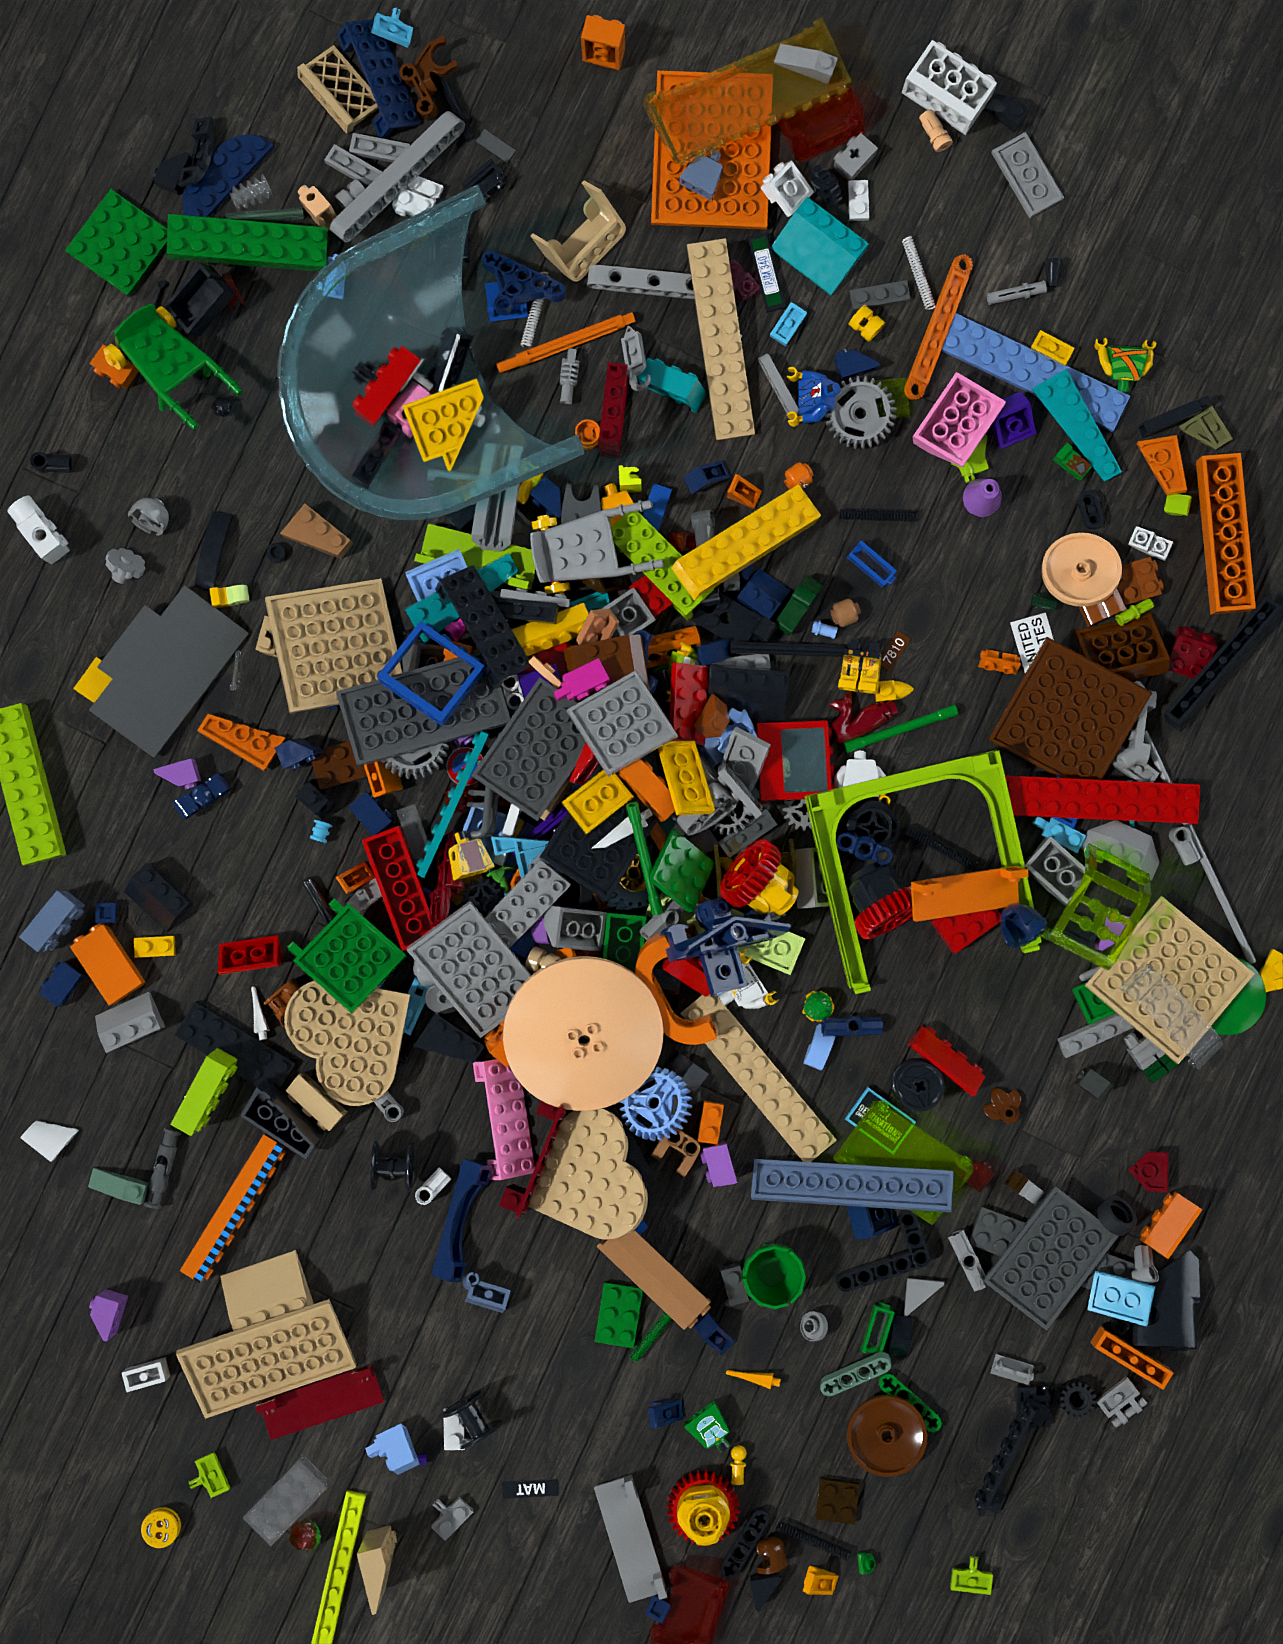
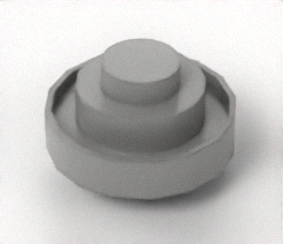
M808 1312L801 1320L800 1330L805 1339L820 1341L827 1333L828 1323L822 1313Z

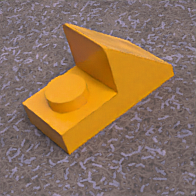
M809 1566L804 1580L803 1592L808 1595H833L839 1575Z

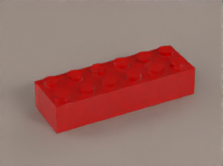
M397 826L363 839L362 843L402 951L407 952L408 946L435 926H431L429 920L431 904L421 877L417 875L418 869H416V864L403 828Z

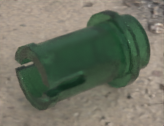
M1040 593L1033 594L1031 605L1034 608L1041 607L1054 611L1057 599L1041 596Z

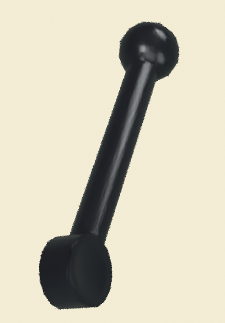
M162 280L157 283L159 288L153 303L155 308L157 307L162 289L166 287L165 282Z

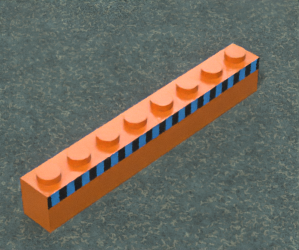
M266 1133L262 1136L180 1269L182 1273L198 1283H201L204 1279H209L214 1271L211 1269L215 1262L218 1263L224 1255L222 1252L224 1246H229L235 1236L232 1233L236 1228L239 1229L245 1221L243 1218L245 1212H250L256 1203L253 1201L256 1194L260 1195L266 1187L264 1181L267 1177H272L276 1170L274 1165L277 1160L281 1161L287 1151L284 1149L286 1146Z

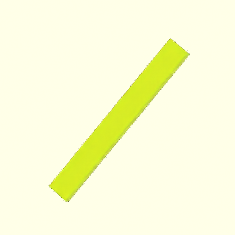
M350 1490L346 1491L311 1644H332L366 1494Z

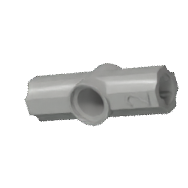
M671 899L665 906L662 905V914L653 915V918L640 929V934L646 940L650 939L664 928L677 924L679 915L685 909Z
M961 1229L951 1233L947 1237L973 1291L985 1288L987 1284L983 1282V1278L986 1275L964 1230ZM973 1256V1262L965 1265V1257Z

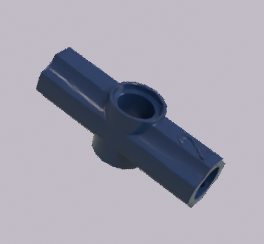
M853 1016L850 1018L823 1019L821 1024L823 1037L881 1035L883 1029L881 1017L858 1018ZM849 1023L854 1024L855 1031L849 1029Z

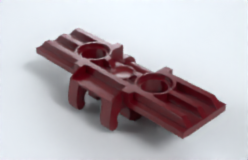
M454 830L442 837L435 853L434 864H432V868L436 869L438 874L437 888L434 892L430 893L429 920L431 926H436L449 917L452 897L458 894V888L464 889V882L453 880L448 853L455 843Z

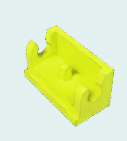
M619 466L620 492L624 490L628 493L641 492V479L635 474H630L631 472H638V468Z

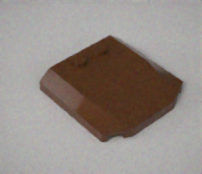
M640 634L625 635L564 649L567 673L599 658L610 679L607 686L636 670L650 691L643 641ZM596 690L589 693V695L592 696L597 693Z

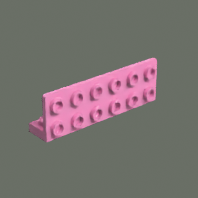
M497 1059L474 1062L475 1082L485 1081L496 1159L487 1160L488 1165L493 1166L490 1180H504L532 1174L535 1166L523 1086L515 1077L510 1066L506 1068Z

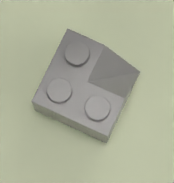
M634 587L602 608L610 609L619 620V624L612 635L614 638L633 635L636 631L642 630L656 620Z

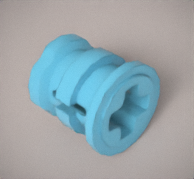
M314 820L316 825L312 828L314 832L313 835H310V838L326 843V836H329L330 833L328 829L333 827V825Z

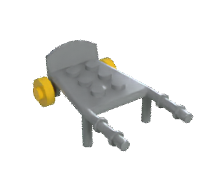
M639 500L638 503L624 506L620 504L619 507L605 509L561 525L557 524L556 517L549 518V515L539 516L537 521L531 522L533 530L541 529L539 532L530 534L532 555L540 583L551 582L552 584L544 587L545 593L547 595L553 594V597H555V594L565 595L564 591L571 590L569 582L561 583V581L617 577L631 573L636 575V572L655 571L656 568L664 567L663 559L655 561L650 559V562L631 563V566L619 568L609 518H613L616 515L621 514V516H624L625 513L639 510L643 512L644 509L653 508L652 501L642 502Z

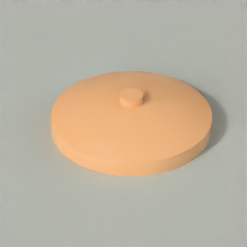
M1073 533L1058 539L1049 547L1042 563V578L1048 591L1061 602L1079 607L1096 605L1109 598L1118 587L1122 574L1121 559L1116 549L1105 539L1089 533Z

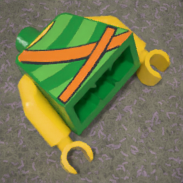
M1106 338L1103 339V345H1100L1098 339H1096L1094 346L1098 350L1100 364L1106 375L1112 380H1118V391L1129 392L1130 381H1140L1141 377L1145 376L1153 365L1154 352L1152 350L1156 347V342L1154 341L1151 347L1147 345L1146 340L1142 347L1108 346L1106 348Z

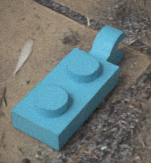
M1037 816L1032 822L1033 825L1044 830L1041 834L1042 836H1051L1061 846L1074 853H1078L1086 838V835L1053 818H1050L1047 822Z

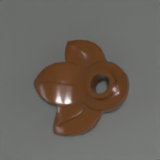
M993 1088L991 1092L992 1103L983 1106L984 1113L992 1120H1002L1006 1124L1015 1123L1019 1119L1020 1094L1016 1089L1007 1094L1002 1089ZM1008 1110L1013 1112L1012 1117L1006 1116Z

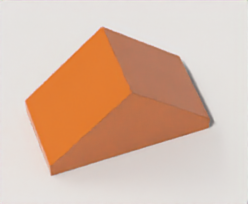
M735 474L727 492V498L754 509L762 491L738 474Z
M365 861L336 877L346 894H352L375 878Z

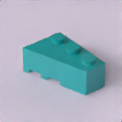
M647 358V366L638 375V381L643 384L647 379V375H650L651 381L647 387L648 389L663 397L666 395L675 399V403L679 405L682 402L689 405L691 411L697 414L707 395L698 377L690 372L685 374L676 366H666L659 359L652 360Z

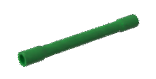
M954 704L939 709L934 713L844 742L846 752L850 753L905 732L958 716V711Z
M631 802L626 805L647 887L652 915H660L663 913L660 895L658 894L657 887L648 880L652 871V865L641 823L639 806L637 802Z

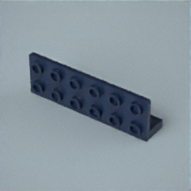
M374 19L345 22L337 37L344 52H351L354 48L380 113L373 121L378 137L387 139L394 129L419 126L421 123L406 84L400 77L399 67L387 39L371 33Z

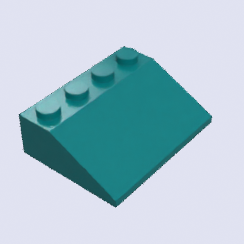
M806 197L771 246V250L831 296L866 252L869 243L810 198Z

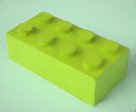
M219 1048L207 1055L170 1125L190 1136L200 1132L203 1127L205 1128L211 1119L208 1115L212 1110L216 1109L220 1102L218 1097L221 1093L225 1092L229 1085L227 1080L234 1075L238 1068L235 1066L238 1059Z

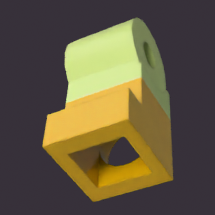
M247 585L210 588L211 602L215 608L234 606L250 601Z

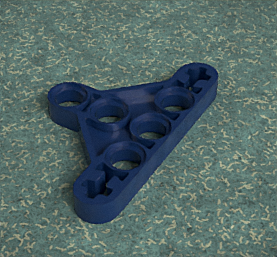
M487 251L482 255L484 269L495 274L500 293L494 300L495 311L499 315L509 314L516 304L540 298L560 302L565 298V287L562 283L495 251ZM504 266L512 267L508 272L502 270ZM522 273L529 275L527 279H520L518 276ZM543 281L545 285L543 287H536L535 283ZM511 288H517L518 292L515 294H511L508 292V290ZM506 302L508 306L506 308H499L498 304Z

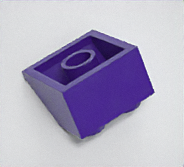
M1021 392L1003 399L1006 401V404L990 426L1000 449L1036 434L1031 404Z

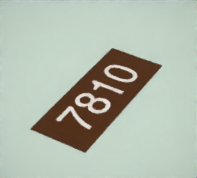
M897 631L882 654L881 666L890 671L911 639Z

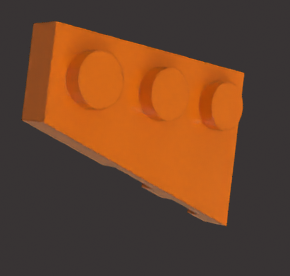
M1177 435L1138 441L1137 446L1165 494L1168 496L1186 493L1187 486Z

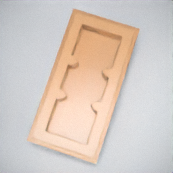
M535 656L529 660V664L556 689L561 686L563 682L553 674L555 672L553 667L548 663L544 665Z

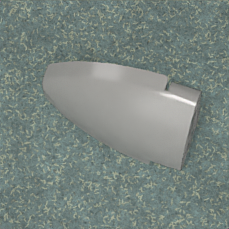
M700 753L699 757L715 811L713 814L678 816L676 812H673L670 817L689 836L713 826L738 805V801L730 793V787L728 785L724 786L717 778L719 776L718 772Z

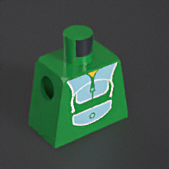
M712 1400L684 1422L685 1429L706 1449L715 1444L719 1451L723 1452L730 1446L725 1439V1436L729 1434V1427L715 1400Z

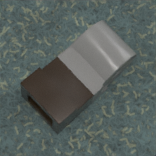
M1013 1169L1004 1182L1005 1185L1034 1205H1036L1044 1193L1015 1169Z

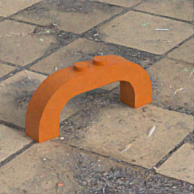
M660 932L655 934L642 946L638 954L635 974L647 985L656 999L662 1017L663 1032L671 1039L689 1045L703 1044L717 1039L718 1030L709 1014L695 1020H686L673 1012L653 972L655 964L661 959L668 957L666 949L670 946L667 935L659 936Z

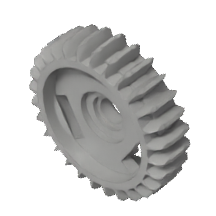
M857 376L856 382L849 378V384L842 381L841 391L835 395L834 408L830 410V413L825 414V418H830V420L826 421V425H832L829 432H836L834 439L839 436L841 437L840 444L846 440V447L854 443V449L857 448L858 444H861V448L864 449L865 443H868V446L871 448L872 441L878 445L879 437L883 440L886 438L884 432L891 433L888 426L894 427V423L890 420L896 419V415L891 413L896 412L897 408L891 407L895 404V400L889 401L892 393L885 394L887 387L880 388L882 382L875 385L874 378H872L869 383L867 382V376L864 377L863 381H860L859 376ZM853 390L856 394L841 407L838 403L840 398ZM879 398L883 401L886 416L880 418L875 399ZM859 408L866 411V416L863 419H858L855 416V411ZM849 427L865 433L863 437L846 433L845 428Z
M441 743L381 760V762H387L385 767L386 769L392 767L391 772L393 774L398 770L399 777L406 773L407 779L410 778L411 774L417 779L418 773H421L424 778L425 771L432 774V767L437 770L439 769L437 762L444 763L441 756L447 757V753L444 750H449V745ZM429 753L432 755L429 760L422 764L415 765L413 763Z

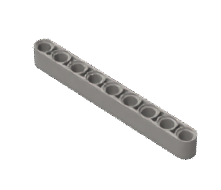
M450 111L442 114L332 221L330 230L344 242L351 241L461 135L465 128L464 121Z

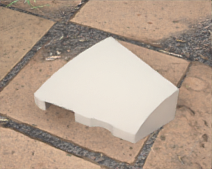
M35 1121L20 1138L50 1162H53L79 1130Z

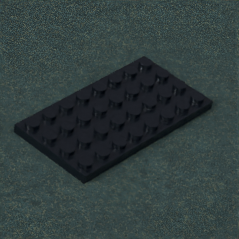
M658 749L640 758L643 762H648L653 768L652 772L657 777H662L667 783ZM600 763L597 765L588 781L603 770ZM625 783L624 785L634 796L631 800L587 834L568 811L539 856L540 859L605 901H608L638 853L634 833L606 848L592 847L628 817L626 808L628 803L637 802L640 814L648 809ZM654 814L645 820L648 826L643 828L645 840L658 821Z

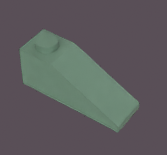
M93 1168L88 1185L89 1188L139 1205L146 1201L149 1192V1182L98 1168Z

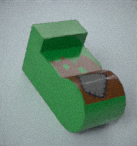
M1066 443L1052 460L1073 477L1082 480L1092 467L1072 449L1073 447L1070 444Z

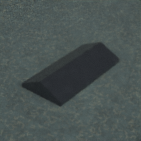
M676 1051L665 1066L669 1073L671 1071L675 1072L676 1076L682 1078L680 1082L684 1081L687 1084L683 1089L687 1088L690 1090L686 1094V1096L690 1097L695 1094L709 1075L679 1051ZM656 1080L653 1082L651 1087L657 1084ZM674 1095L672 1115H675L677 1111V1095ZM658 1098L651 1099L650 1107L652 1109L657 1108L659 1105ZM640 1114L637 1116L638 1121L647 1128H651L652 1122Z

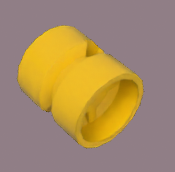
M863 305L848 323L855 331L860 330L861 336L868 342L878 334L885 324L879 316H873V311L866 305ZM865 319H868V323L864 326L862 323Z

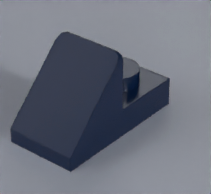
M681 1399L651 1402V1407L648 1408L650 1428L656 1429L683 1420Z

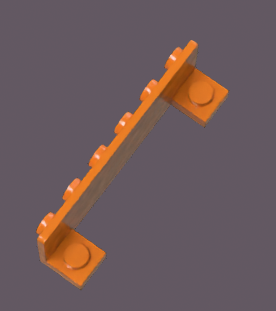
M1010 866L911 882L913 921L918 922L1019 904L1018 881H1021V878L1028 877V869Z

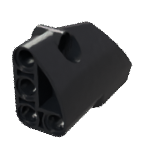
M1189 1250L1174 1262L1158 1271L1159 1280L1149 1284L1156 1287L1148 1325L1143 1326L1131 1322L1133 1324V1347L1170 1351L1197 1349L1196 1307L1200 1302L1199 1259Z

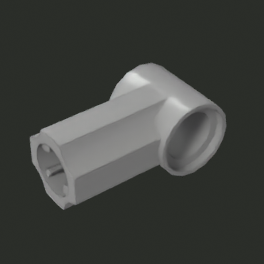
M1173 827L1169 831V839L1174 843L1183 864L1186 866L1201 859L1191 838V831L1186 827ZM1179 830H1181L1184 834L1182 840L1180 841L1177 839L1176 836Z
M1148 1245L1136 1246L1134 1250L1135 1270L1132 1271V1279L1145 1284L1157 1282L1159 1275L1153 1265L1152 1248Z

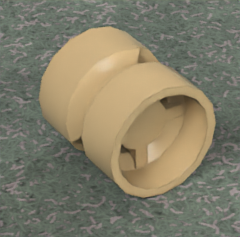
M535 946L527 957L525 967L528 971L535 973L539 969L562 959L555 954H547L546 950Z

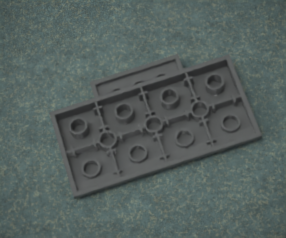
M184 585L161 616L144 605L97 668L110 676L112 680L89 711L155 758L248 637L249 633Z

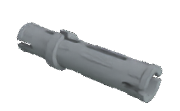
M1044 280L1032 284L1023 283L1022 286L987 293L988 305L1023 297L1027 299L1032 295L1046 293V283Z

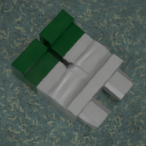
M1130 1033L1124 1038L1128 1046L1126 1050L1131 1054L1149 1082L1155 1083L1168 1073L1166 1070L1171 1071L1179 1065L1145 1036L1138 1039L1134 1033Z

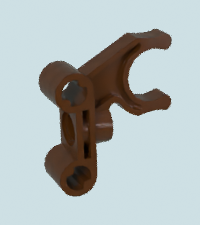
M443 35L427 43L414 65L406 63L399 70L403 81L410 87H416L421 97L417 102V111L425 120H433L438 114L437 107L431 95L438 92L431 78L432 75L446 77L460 68L456 60H453L446 66H438L434 63L433 55L436 49L447 44V40Z

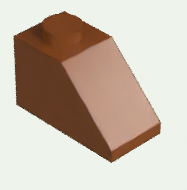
M711 694L693 727L706 738L721 737L730 721L727 705L717 696Z

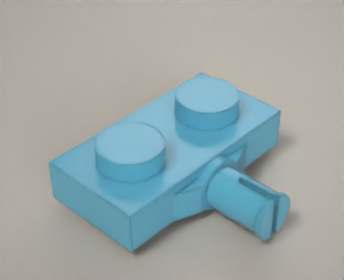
M393 8L391 17L377 13L371 33L408 48L413 27L399 20L401 10Z

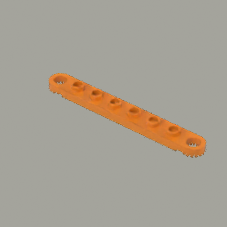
M964 254L955 257L904 388L905 395L911 400L920 399L925 394L926 386L930 381L973 267V261H971L968 255ZM960 260L965 261V270L960 269V265H958ZM912 385L918 387L917 395L911 393Z

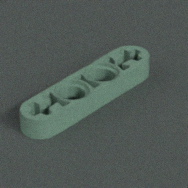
M876 1353L826 1375L821 1379L820 1390L826 1396H833L882 1375L890 1370L891 1358L887 1353ZM861 1367H867L870 1370V1372L867 1374L860 1373L859 1369ZM843 1375H850L852 1380L848 1382L843 1381L841 1377Z

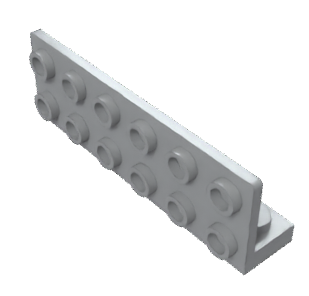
M542 851L528 865V873L484 917L509 948L570 887L568 880L539 858Z
M632 1474L596 1485L594 1490L628 1602L631 1603L658 1594L659 1600L667 1598V1589Z

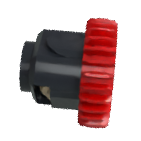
M875 862L863 867L851 876L850 880L852 883L849 886V891L853 896L852 901L860 913L856 917L854 925L863 939L879 937L896 927L898 928V926L913 917L911 886L908 888L904 887L892 866H881V864Z

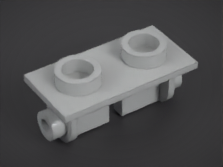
M996 1354L990 1373L1029 1385V1382L1034 1378V1373H1032L1034 1365Z

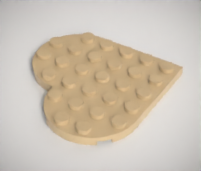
M315 981L307 983L293 994L287 1004L284 1017L287 1035L299 1051L317 1059L316 1072L318 1080L331 1098L345 1105L361 1106L379 1099L387 1092L396 1074L411 994L377 988L353 1014H350Z
M606 1109L572 1111L558 1126L559 1131L555 1141L552 1140L551 1151L548 1158L543 1162L545 1166L540 1178L536 1180L537 1186L533 1196L529 1198L530 1203L528 1207L593 1237L606 1240L619 1239L637 1228L645 1215L648 1202L647 1189H645L641 1174L635 1167L625 1162L628 1154V1137L625 1135L622 1122Z

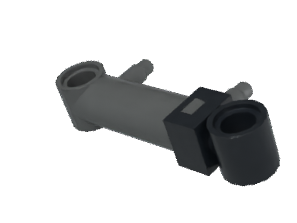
M712 509L692 512L691 522L695 531L697 548L715 537V517ZM722 583L716 586L701 602L703 607L723 604Z

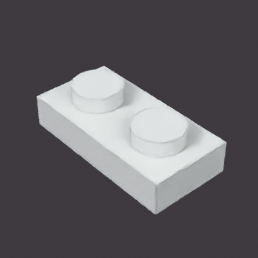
M868 180L848 181L849 221L869 220Z
M458 1414L444 1418V1450H464L460 1449V1444L465 1439L464 1427L461 1426L462 1420Z

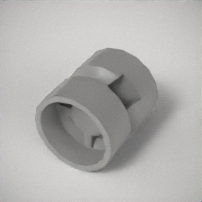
M354 179L347 185L348 190L342 189L335 195L336 200L343 209L365 190L364 186L357 179Z

